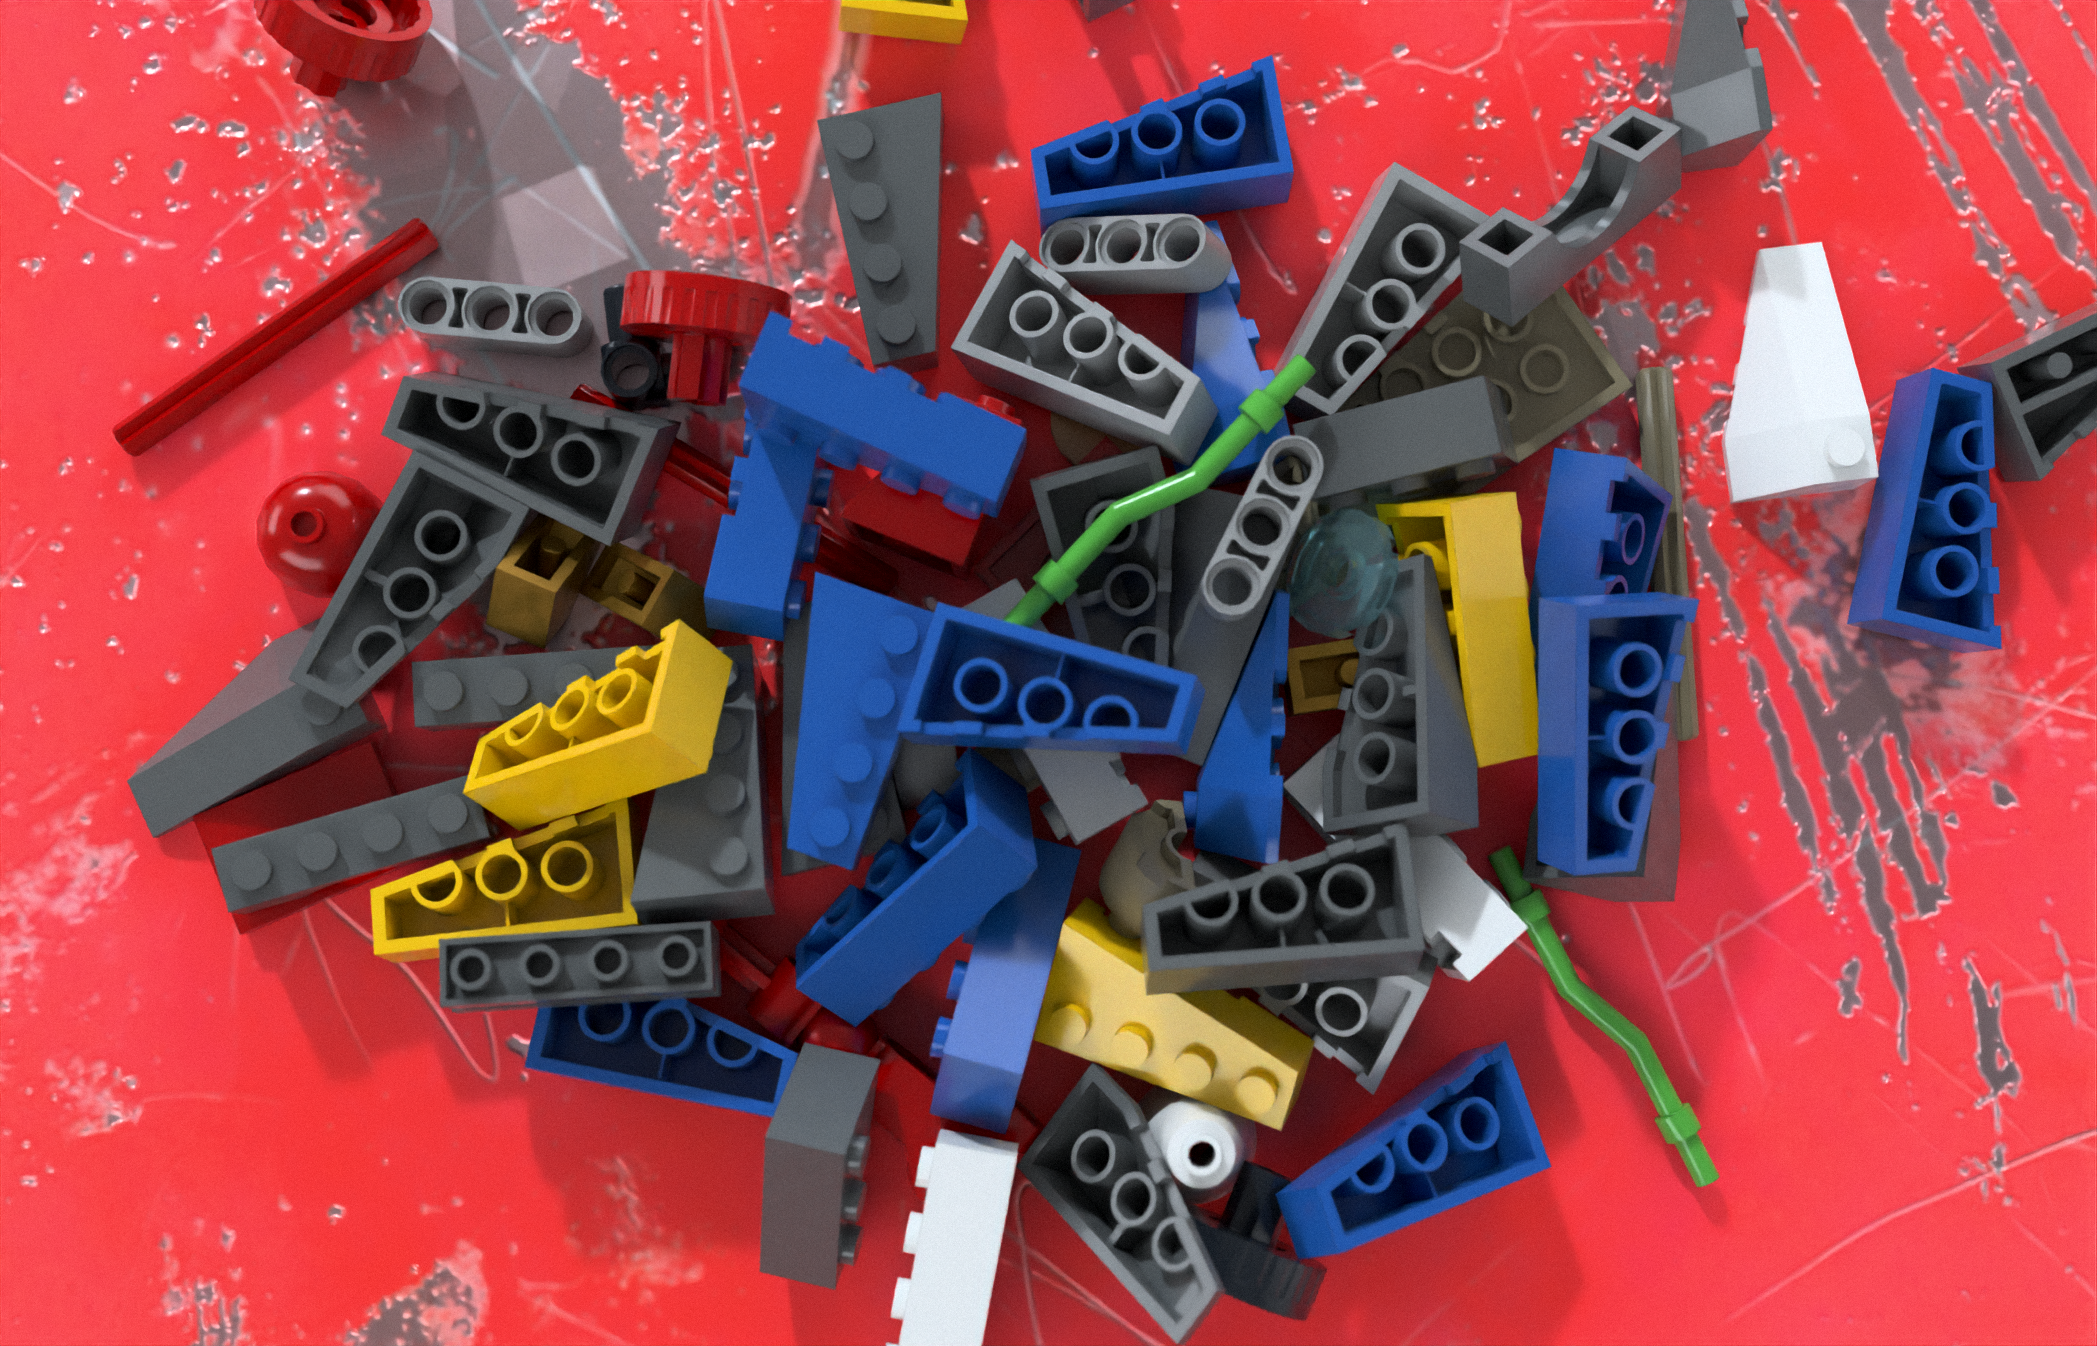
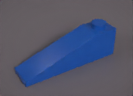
M1218 221L1205 222L1204 224L1225 243ZM1198 247L1190 253L1188 259L1195 254ZM1233 262L1228 276L1218 287L1202 293H1185L1180 364L1202 380L1219 412L1190 466L1188 467L1172 460L1177 474L1189 469L1241 414L1238 407L1256 388L1263 391L1275 378L1272 369L1260 371L1257 365L1255 344H1258L1260 335L1254 319L1247 320L1245 317L1239 316L1236 305L1240 301L1241 288ZM1284 407L1281 409L1285 414L1282 419L1266 435L1259 432L1208 488L1251 480L1264 454L1272 443L1284 436H1291ZM1281 456L1275 459L1272 464L1273 467L1288 456Z
M1274 588L1204 764L1202 767L1199 766L1196 773L1195 791H1183L1182 798L1187 830H1192L1195 848L1267 864L1278 862L1283 799V775H1280L1279 762H1274L1275 750L1281 749L1282 739L1285 737L1286 714H1284V699L1279 697V685L1285 684L1288 662L1290 593L1285 589Z

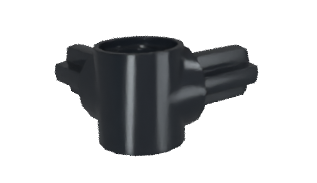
M625 283L614 284L605 288L603 292L609 343L601 346L600 349L602 358L600 373L604 385L615 401L630 410L641 411L650 408L656 402L669 400L667 399L672 352L663 353L661 345H657L655 340L638 337L620 329ZM641 364L649 369V376L640 387L624 389L617 385V377L626 366Z

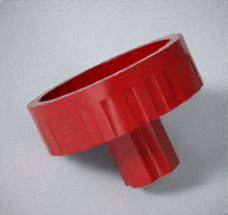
M254 0L256 16L263 25L264 30L281 47L294 55L289 67L294 82L306 87L314 95L332 98L336 97L338 91L346 89L349 79L363 82H385L407 75L415 65L433 18L429 0Z
M634 271L625 275L620 329L638 337L673 344L667 399L700 406H726L732 352L752 353L770 310L790 319L793 298L789 293L780 289L736 278L682 271Z

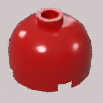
M334 471L303 472L282 481L265 499L257 519V546L268 569L287 587L315 598H333L383 504L373 492L356 479Z

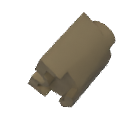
M1159 799L1154 801L1150 810L1139 813L1134 812L1101 868L1099 888L1106 906L1111 910L1108 916L1109 924L1114 931L1125 938H1140L1143 905L1196 888L1192 860L1183 857L1177 852L1187 834L1182 801Z

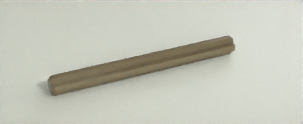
M1648 367L1641 369L1635 377L1642 471L1673 496L1652 571L1650 588L1651 592L1689 597L1673 372L1668 367ZM1687 622L1680 649V655L1686 656L1680 683L1676 682L1678 741H1690L1696 739L1699 735L1691 623Z

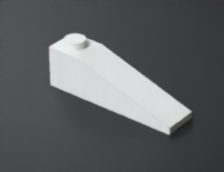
M1822 242L1758 250L1756 252L1743 322L1745 332L1740 360L1735 365L1732 385L1735 387L1729 419L1725 421L1721 442L1730 504L1855 489L1879 477L1870 414Z

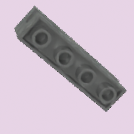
M711 921L439 939L440 1007L452 1009V1012L456 1014L719 997L722 996L719 930Z

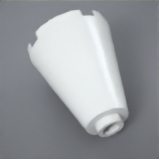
M1158 1085L1147 1092L1138 1103L1184 1202L1202 1204L1225 1196L1232 1191L1244 1160L1253 1162L1257 1144L1256 1127L1253 1120ZM1204 1141L1210 1144L1202 1155L1188 1157L1189 1149L1196 1142Z

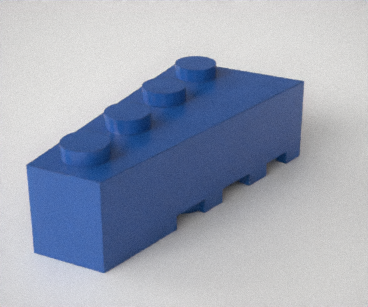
M1272 55L1252 62L1250 69L1224 79L1223 75H1219L1198 84L1197 90L1167 102H1164L1163 98L1140 106L1139 113L1114 123L1105 120L1030 150L1032 186L1041 239L1049 226L1058 220L1066 218L1183 213L1200 216L1288 203L1294 175Z
M770 310L738 383L751 419L754 423L758 424L756 430L761 435L787 446H793L797 439L820 448L818 455L822 459L843 469L855 470L857 464H861L881 472L880 480L901 492L916 495L919 488L942 496L944 497L942 501L943 506L959 515L979 519L982 512L995 518L998 517L1027 447V429L947 392L939 393L935 402L925 397L926 388L920 382L913 379V376L889 365L887 368H878L875 373L864 369V364L858 358L848 353L850 347L827 336L823 337L821 343H816L815 345L789 334L793 323L792 320Z
M1930 368L1896 381L1878 469L1879 477H1877L1847 620L1848 625L1960 653L2002 649L2001 626H1994L1993 595L2000 594L1999 567H1992L1991 529L1997 528V502H1990L1989 469L1995 467L1992 383L1936 368Z
M1554 448L1528 608L1531 641L1536 652L1534 669L1537 697L1539 598L1647 593L1673 496L1628 458Z
M938 602L896 732L912 744L1186 755L1206 690L1199 678L1192 674Z
M970 746L954 764L956 769L962 774L943 795L932 789L916 807L921 817L900 845L889 838L874 855V861L866 875L865 885L859 889L849 884L796 945V989L854 1027H857L875 1010L885 1008L904 984L919 971H926L931 968L945 948L964 932L974 930L994 905L1010 891L1014 892L1021 889L1029 881L1034 870L1038 868L1026 788Z
M1035 837L1033 838L1038 868L1034 870L1029 881L1021 889L1014 892L1010 891L994 905L974 930L964 932L962 943L973 945L969 963L956 959L946 998L958 1002L953 1019L939 1017L929 1056L941 1059L929 1114L1005 1135L1023 1076L1082 851Z
M1502 1041L1461 1052L1276 1194L1298 1260L1343 1253L1551 1167L1507 1042Z

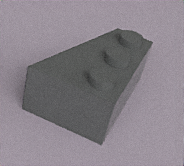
M2097 301L1957 367L1959 375L1992 383L1995 459L2005 482L2041 481L2055 467L2053 463L2078 439H2084L2097 427Z
M1484 375L1293 424L1295 435L1307 438L1314 443L1323 459L1324 468L1321 479L1310 501L1320 505L1329 504L1332 513L1366 506L1369 504L1367 496L1391 491L1393 497L1409 496L1432 489L1431 483L1455 478L1458 482L1479 479L1496 473V470L1519 465L1503 393ZM1301 462L1302 469H1303V474H1304V478H1305V482H1306V479H1307V471H1306V468H1305L1303 462Z
M804 1042L765 1135L759 1272L835 1290L844 1264L855 1266L864 1233V1227L856 1225V1222L860 1219L867 1192V1182H862L870 1150L871 1138L869 1133L880 1059Z

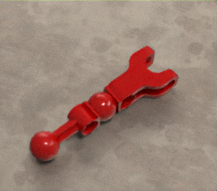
M729 919L711 921L719 930L721 968L753 994L745 1004V1008L764 1028L780 1038L788 1046L796 1041L799 1053L805 1042L881 1060L872 1118L904 1145L908 1156L907 1175L912 1192L924 1204L928 1188L915 1186L919 1160L923 1146L935 1148L940 1129L1019 1143L1017 1152L1019 1154H1025L1044 1129L1043 1123L1017 1099L1014 1103L1006 1135L929 1114L938 1077L937 1073L909 1050L893 1040L886 1032L879 1039L875 1021L870 1015L857 1027H854L796 989L795 957L785 955L777 964L729 924Z

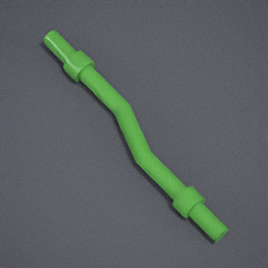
M1297 354L1263 391L1256 388L1238 407L1241 414L1189 469L1112 503L1056 563L1050 559L1033 577L1036 584L1002 620L1031 628L1055 601L1061 605L1077 589L1079 585L1075 580L1127 525L1206 490L1259 432L1266 435L1282 419L1285 414L1281 409L1316 373L1314 367L1301 355Z
M1504 846L1487 855L1510 900L1508 901L1511 905L1510 909L1528 926L1526 932L1559 995L1626 1051L1659 1114L1654 1119L1665 1142L1667 1144L1674 1143L1696 1187H1703L1716 1181L1720 1175L1697 1133L1702 1126L1690 1103L1681 1102L1646 1034L1580 980L1547 917L1551 909L1539 887L1533 889L1531 884L1522 878L1523 869L1511 846Z

